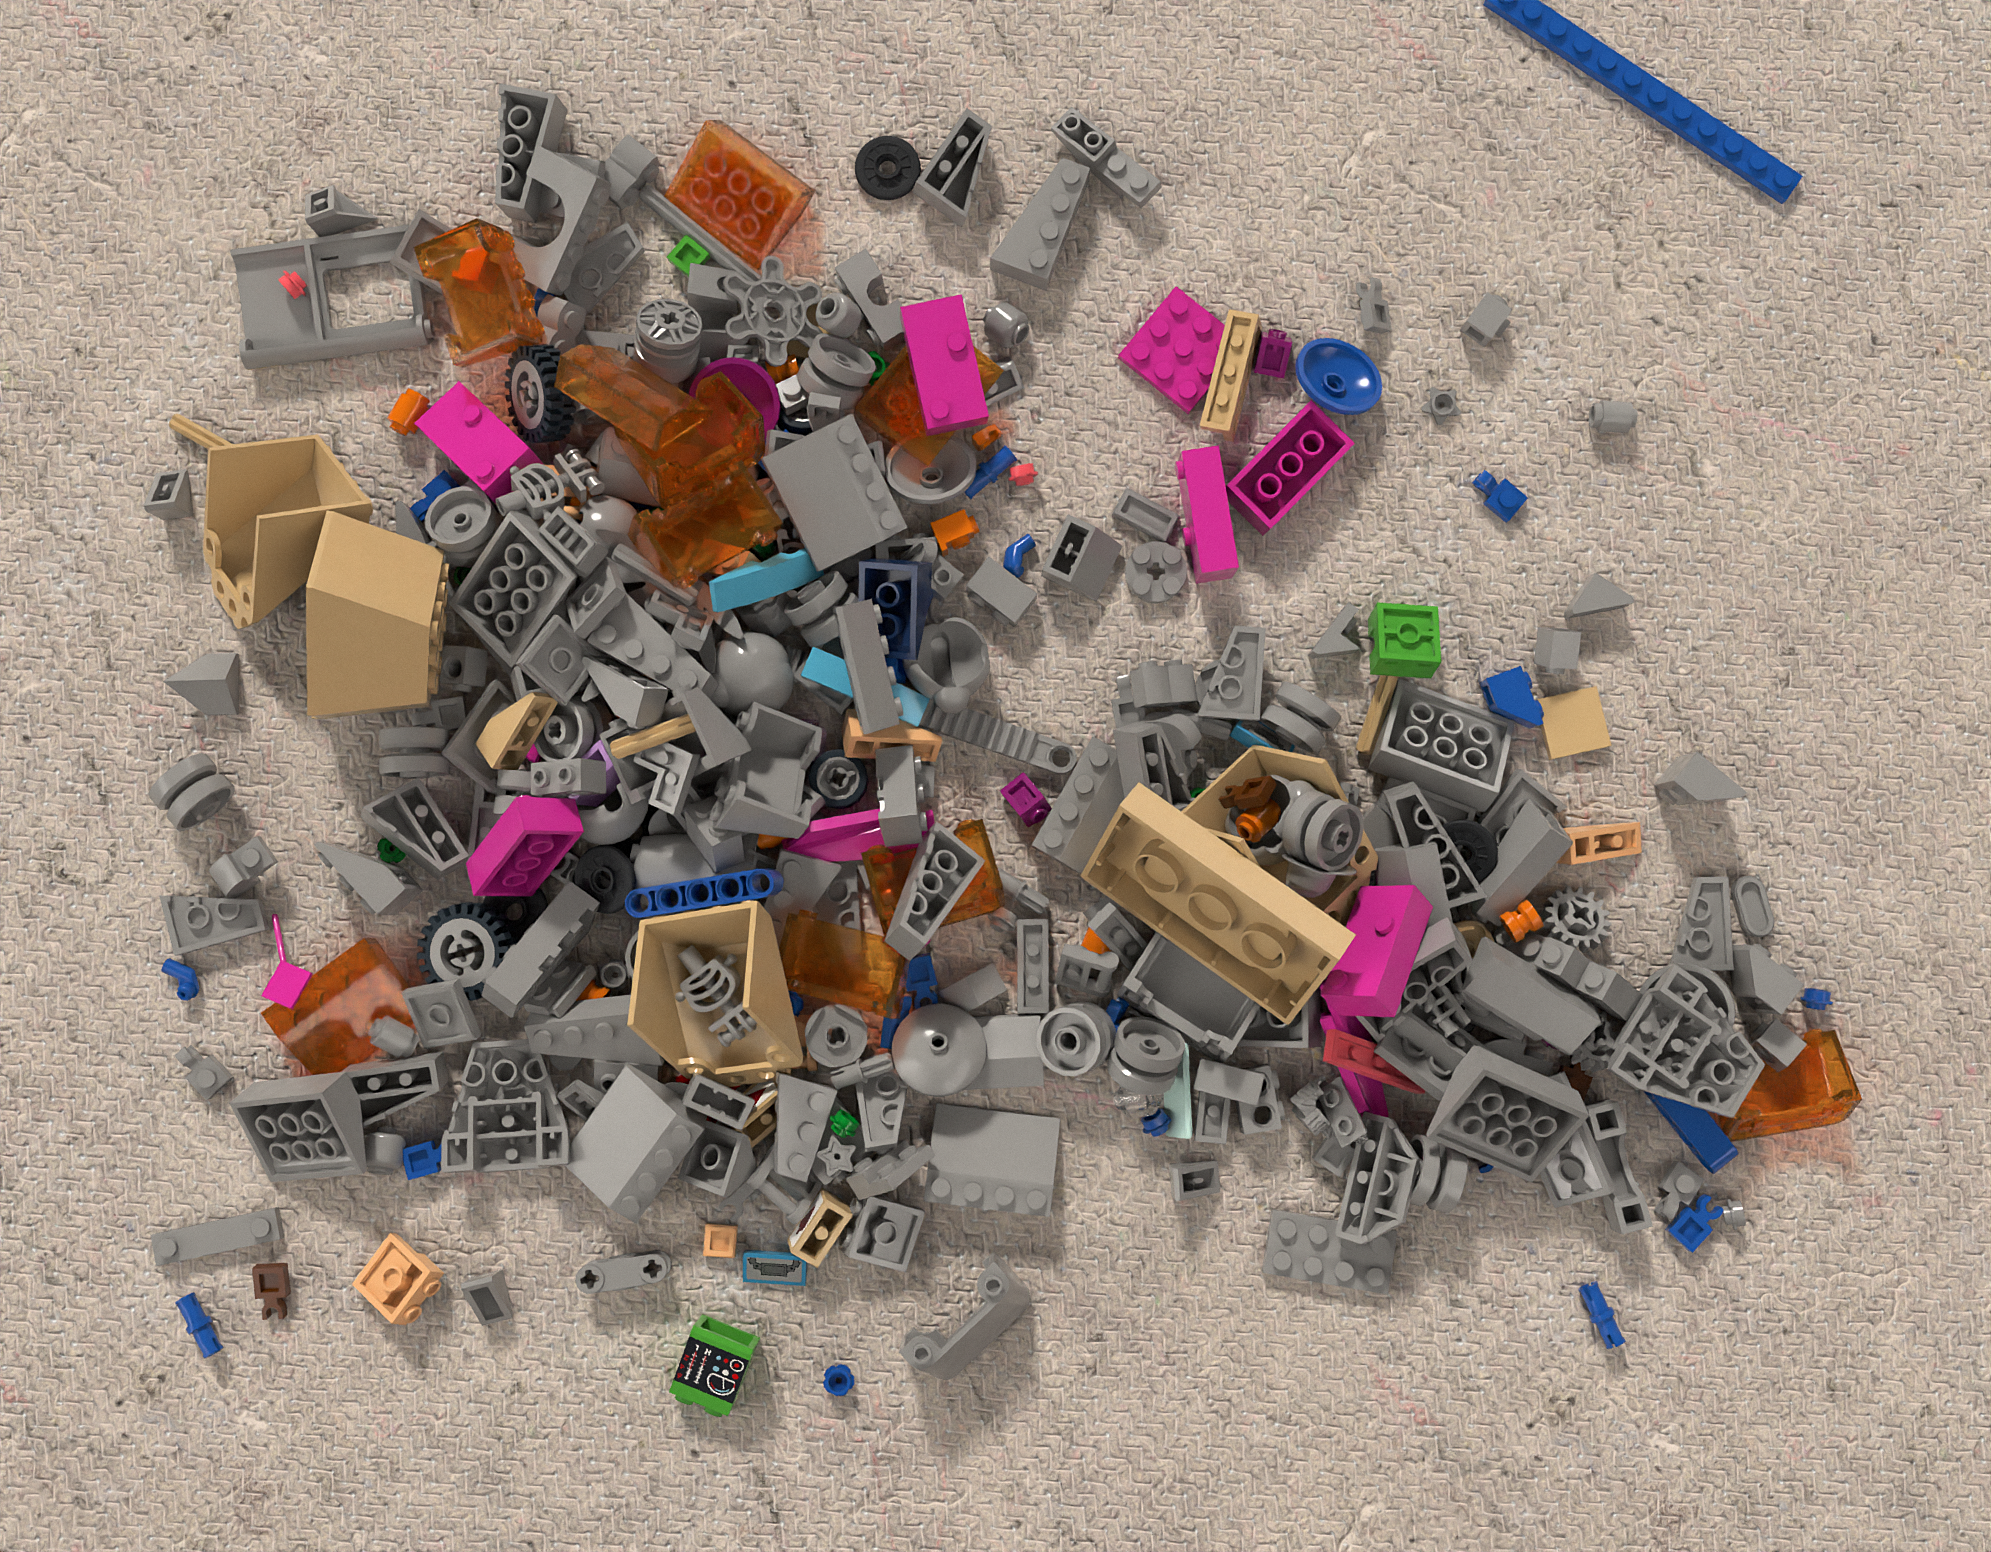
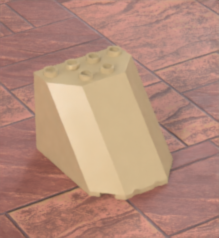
M318 434L208 447L203 553L205 561L211 569L213 593L219 599L229 617L232 618L237 629H243L259 622L308 581L326 511H334L369 524V518L373 514V505L370 498L364 495L356 480L351 478L345 470L343 463L337 460L331 448L324 443Z
M1252 745L1181 812L1280 882L1286 884L1287 860L1275 865H1259L1244 838L1227 834L1225 820L1230 808L1224 809L1218 800L1219 797L1228 795L1225 787L1230 785L1242 786L1246 779L1278 775L1289 781H1306L1319 792L1348 803L1349 801L1326 759ZM1364 829L1357 852L1347 864L1355 868L1357 873L1355 875H1336L1329 889L1320 896L1313 898L1302 896L1344 927L1347 925L1360 886H1369L1371 871L1377 868L1378 855Z
M746 900L735 905H716L711 909L699 911L686 910L681 914L669 916L657 915L651 919L640 920L627 1026L686 1079L691 1080L693 1073L696 1072L727 1087L756 1084L776 1080V1071L791 1075L792 1067H799L803 1063V1053L772 918L758 901ZM692 944L706 963L718 955H721L724 959H727L729 954H734L737 957L736 962L731 965L740 975V984L736 992L730 997V1000H732L734 1006L743 1001L742 1008L757 1024L756 1029L752 1032L744 1029L745 1037L741 1040L735 1039L729 1047L723 1046L718 1039V1034L728 1029L725 1024L714 1032L708 1029L713 1022L724 1015L723 1010L720 1009L721 1007L708 1012H697L691 1008L686 998L682 1002H678L675 999V995L678 992H682L680 983L691 976L677 956ZM720 971L714 976L716 982L720 979ZM729 980L721 986L722 990L726 993L730 986ZM701 986L696 990L702 991L706 989L704 988L705 986ZM708 996L702 1000L705 1002H714L715 999H712L713 996ZM734 1016L735 1019H736V1020L738 1021V1023L740 1024L741 1022L738 1020V1018H737L736 1016Z

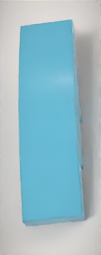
M806 548L793 554L781 552L761 563L750 561L709 581L713 612H722L779 595L823 576L824 571L817 572Z
M812 647L801 677L853 699L845 660ZM898 683L892 685L894 698H900L903 709V716H898V719L918 727L930 699Z

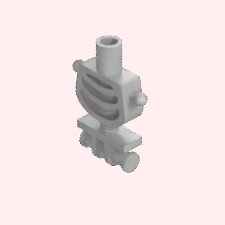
M573 449L566 454L565 459L560 453L554 455L555 469L560 474L558 476L552 469L539 463L530 464L521 470L516 466L511 467L510 474L512 475L511 486L513 492L496 498V504L503 516H506L510 511L525 508L533 520L544 518V521H546L558 506L564 509L565 487L569 486L580 503L586 501V486H588L591 495H598L604 490L605 485L597 479L598 473L595 469L591 468L590 462L581 457L578 449ZM556 492L557 496L552 499L551 493Z
M692 944L677 956L691 976L680 983L682 992H678L675 995V999L678 1002H682L686 998L691 1008L697 1012H708L721 1007L720 1009L723 1010L724 1015L713 1022L708 1029L714 1032L723 1024L727 1026L728 1029L725 1032L718 1034V1039L723 1046L729 1047L735 1039L741 1040L744 1038V1029L749 1032L756 1029L757 1022L742 1008L743 1001L734 1006V1003L730 1000V997L736 992L740 984V975L731 965L737 960L734 954H729L727 959L718 955L706 963ZM720 971V979L716 982L714 976ZM729 980L730 986L726 993L722 990L721 986ZM705 986L706 990L698 991L696 989ZM713 996L712 999L715 1000L714 1002H705L702 999ZM734 1016H736V1017L738 1018V1020L741 1022L740 1024L738 1023V1021L735 1019Z
M1472 961L1450 979L1454 994H1451L1446 985L1442 987L1436 986L1432 991L1438 997V1000L1430 992L1428 994L1429 999L1424 1002L1426 1006L1424 1011L1426 1013L1434 1012L1437 1018L1432 1022L1435 1026L1439 1024L1446 1038L1459 1029H1463L1471 1022L1461 1005L1478 1016L1486 1015L1490 1012L1487 1008L1461 992ZM1442 1004L1447 1010L1445 1013H1442L1439 1009V1006ZM1450 1016L1453 1018V1020L1456 1022L1458 1026L1454 1025L1452 1020L1449 1018Z

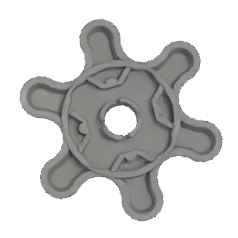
M767 256L761 263L762 277L760 280L751 282L737 273H730L725 277L723 282L725 292L735 298L742 309L740 315L727 321L725 332L731 340H742L746 336L758 338L765 347L764 355L766 362L770 366L777 367L783 365L787 360L786 346L789 341L795 340L810 348L815 337L823 334L818 327L809 322L806 315L808 307L817 304L821 300L822 291L813 282H807L800 287L789 285L783 276L784 266L781 260L775 256ZM766 307H775L779 311V319L773 320L765 311Z

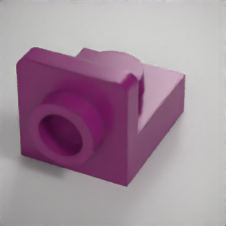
M1269 329L1268 333L1261 332V341L1254 373L1284 379L1293 343L1290 337H1286L1287 332L1277 329Z
M1024 772L1000 790L1002 796L1027 827H1031L1033 824L1044 820L1047 813L1052 809L1043 794Z

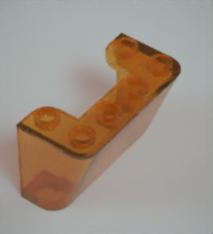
M476 218L413 247L423 277L440 283L457 335L448 333L443 335L453 365L467 367L517 351L519 346L542 343L545 330L541 321L536 317L533 308L535 301L533 295L526 287L523 278L525 277V271L522 264L516 258L513 249L515 248V242L507 230L504 231L496 225Z

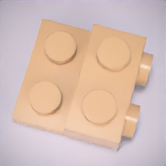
M390 1233L352 1285L391 1324L406 1325L407 1323L414 1322L421 1315L422 1308L420 1305L426 1297H431L439 1291L441 1287L439 1280L444 1272L425 1254L417 1253L398 1234Z

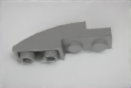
M1070 107L1051 127V131L1084 166L1090 168L1092 174L1119 197L1124 195L1142 209L1162 188L1159 179L1117 148L1113 138L1073 107Z

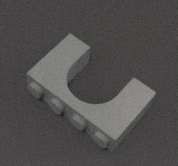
M538 145L526 174L553 189L561 198L565 211L562 230L553 242L543 247H536L516 235L500 231L489 260L546 292L562 296L563 291L570 284L571 274L576 263L583 255V247L587 238L595 229L596 219L601 207L608 200L612 183L556 152Z

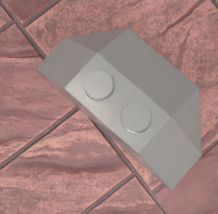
M1364 1111L1362 1122L1368 1130V1140L1364 1143L1356 1144L1335 1232L1337 1237L1363 1245L1406 1222L1420 1162L1419 1157L1394 1119Z

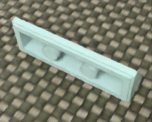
M1185 1042V1051L1178 1065L1175 1082L1171 1089L1164 1093V1112L1171 1118V1122L1168 1124L1169 1129L1165 1134L1168 1137L1190 1139L1192 1137L1189 1049L1188 1044Z

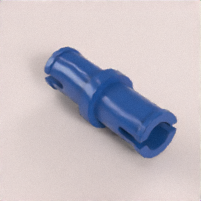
M1006 445L986 463L982 461L978 465L979 468L976 470L974 481L964 492L969 499H972L990 482L995 483L998 480L997 476L1017 461L1015 455Z
M1593 1281L1591 1285L1587 1283L1578 1288V1290L1582 1294L1591 1313L1589 1315L1591 1323L1596 1324L1606 1348L1612 1349L1613 1344L1617 1347L1625 1343L1626 1340L1622 1336L1613 1317L1615 1314L1613 1308L1608 1307L1598 1282Z
M195 1292L175 1302L188 1325L186 1328L188 1335H193L204 1359L224 1348L211 1326L213 1322L211 1317H206L196 1298Z

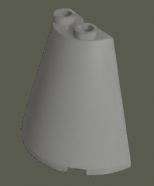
M688 833L643 836L640 845L633 844L630 854V861L635 863V889L751 870L759 834L749 833L742 836L745 861L718 873L713 870L690 839ZM736 880L731 881L730 891L734 896L739 892V884ZM702 885L700 896L704 901L707 900L709 891L705 885ZM675 890L670 894V900L673 905H677L679 901V896ZM643 895L640 902L648 906V899ZM741 902L724 904L722 906L740 904ZM713 906L693 909V911L711 909ZM681 911V912H675V913H669V914H663V915L669 916V915L681 914L683 911Z

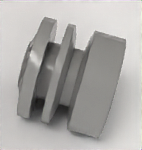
M657 299L646 303L639 309L636 317L633 360L635 367L642 375L657 382L678 383L689 379L696 372L703 326L701 317L696 310L684 302L673 299Z

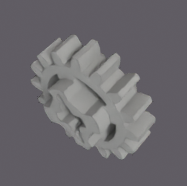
M1566 886L1562 892L1557 889L1543 905L1545 908L1540 913V916L1546 919L1543 922L1544 927L1542 928L1551 930L1548 935L1549 937H1556L1558 941L1574 948L1579 947L1581 953H1585L1589 948L1596 949L1608 936L1606 931L1610 928L1611 922L1605 919L1609 916L1610 912L1601 910L1600 907L1604 901L1599 900L1595 902L1593 900L1594 892L1591 891L1588 895H1584L1582 887H1578L1573 892L1570 886Z
M1593 1005L1601 1023L1571 1054L1573 1056L1571 1063L1574 1065L1580 1062L1581 1070L1590 1069L1592 1073L1608 1068L1609 1059L1614 1053L1612 1046L1619 1033L1613 1032L1612 1027H1614L1615 1022H1608L1606 1020L1607 1012L1598 1013L1597 1006Z

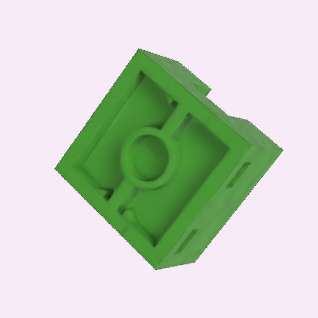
M1376 603L1368 618V637H1372L1375 641V647L1369 656L1370 675L1431 679L1441 664L1438 606Z

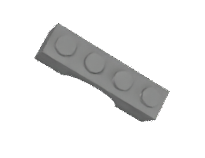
M1605 1099L1585 1104L1589 1114L1586 1122L1616 1189L1612 1194L1602 1196L1611 1230L1623 1235L1653 1227L1645 1196L1637 1186L1628 1164L1625 1151L1627 1131L1619 1102Z

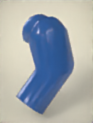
M1028 533L1010 545L1005 551L1003 568L1016 578H1019L1024 573V567L1021 566L1023 555L1036 547L1034 540Z
M168 958L164 962L161 971L178 979L177 996L184 1001L196 997L200 987L195 970Z

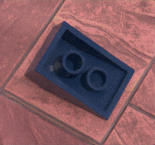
M877 558L859 561L858 602L872 599L873 605H879L883 623L877 624L880 636H886L890 653L884 655L885 658L918 660L931 597L932 562Z

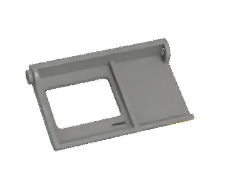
M409 225L231 249L230 253L236 268L245 339L239 342V352L244 367L247 370L429 345L431 338L435 337V329L432 320L428 319L424 285L411 275H409L414 311L412 318L341 329H333L331 326L325 274L332 270L389 263ZM286 270L289 274L295 271L307 285L303 289L306 293L305 296L302 294L297 299H294L278 281V279L285 275L283 271Z

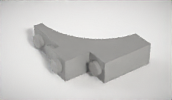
M1502 924L1500 927H1497L1492 936L1494 942L1581 994L1589 999L1593 1005H1596L1597 1008L1603 1012L1606 1011L1608 1015L1621 1021L1627 1022L1643 996L1617 972L1590 961L1576 948L1549 936L1546 938L1529 930L1525 934L1524 939L1515 943Z

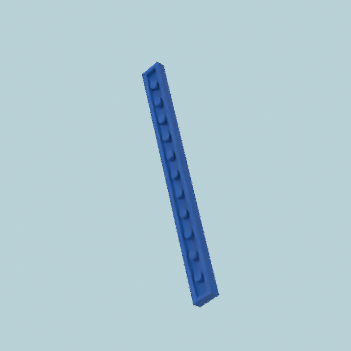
M1485 0L1483 4L1485 7L1779 203L1783 204L1803 177L1541 1Z

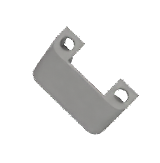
M753 701L746 712L742 711L739 714L735 725L747 738L752 750L719 765L718 770L722 772V775L714 790V795L718 797L711 810L710 820L713 821V828L798 839L809 827L812 801L806 799L801 805L805 771L820 750L822 728Z

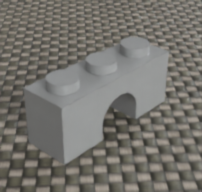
M865 248L836 266L837 278L834 282L840 293L848 294L851 300L858 305L861 311V320L864 319L869 329L866 332L874 346L880 344L884 352L904 341L905 338L900 320V307H902L899 299L885 306L876 305L869 299L871 292L883 284V277L867 249Z

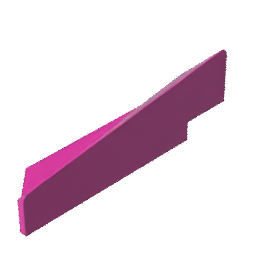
M880 809L810 821L809 827L798 839L784 838L782 840L783 849L828 862L914 858L919 843L885 847L878 820ZM932 810L924 811L926 812L928 830L935 823ZM928 830L922 831V837Z
M1326 979L1323 980V982L1320 985L1321 991L1323 990ZM1326 1001L1330 1011L1322 1013L1320 1017V1023L1325 1036L1327 1030L1337 1029L1373 1042L1371 1034L1356 1016L1340 1015ZM1338 1067L1344 1084L1361 1117H1363L1364 1111L1388 1117L1389 1113L1382 1082Z

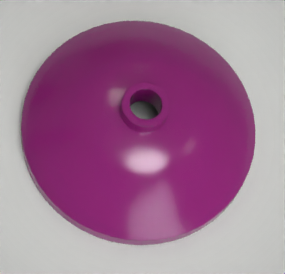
M736 357L716 360L698 373L690 387L688 412L693 427L707 443L718 449L740 452L757 447L766 440L767 431L775 429L779 420L781 401L778 388L769 373L750 360ZM737 398L743 402V408L739 411L733 406Z

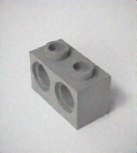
M577 758L531 763V795L563 798L606 794L605 761Z
M1268 1064L1241 1068L1264 1074L1263 1086L1257 1106L1235 1100L1241 1133L1248 1135L1281 1129V1120H1285V1112L1282 1101L1277 1102L1275 1089H1279L1276 1070L1271 1071V1067ZM1259 1106H1266L1269 1110L1268 1119L1262 1123L1256 1122L1254 1119L1255 1109Z

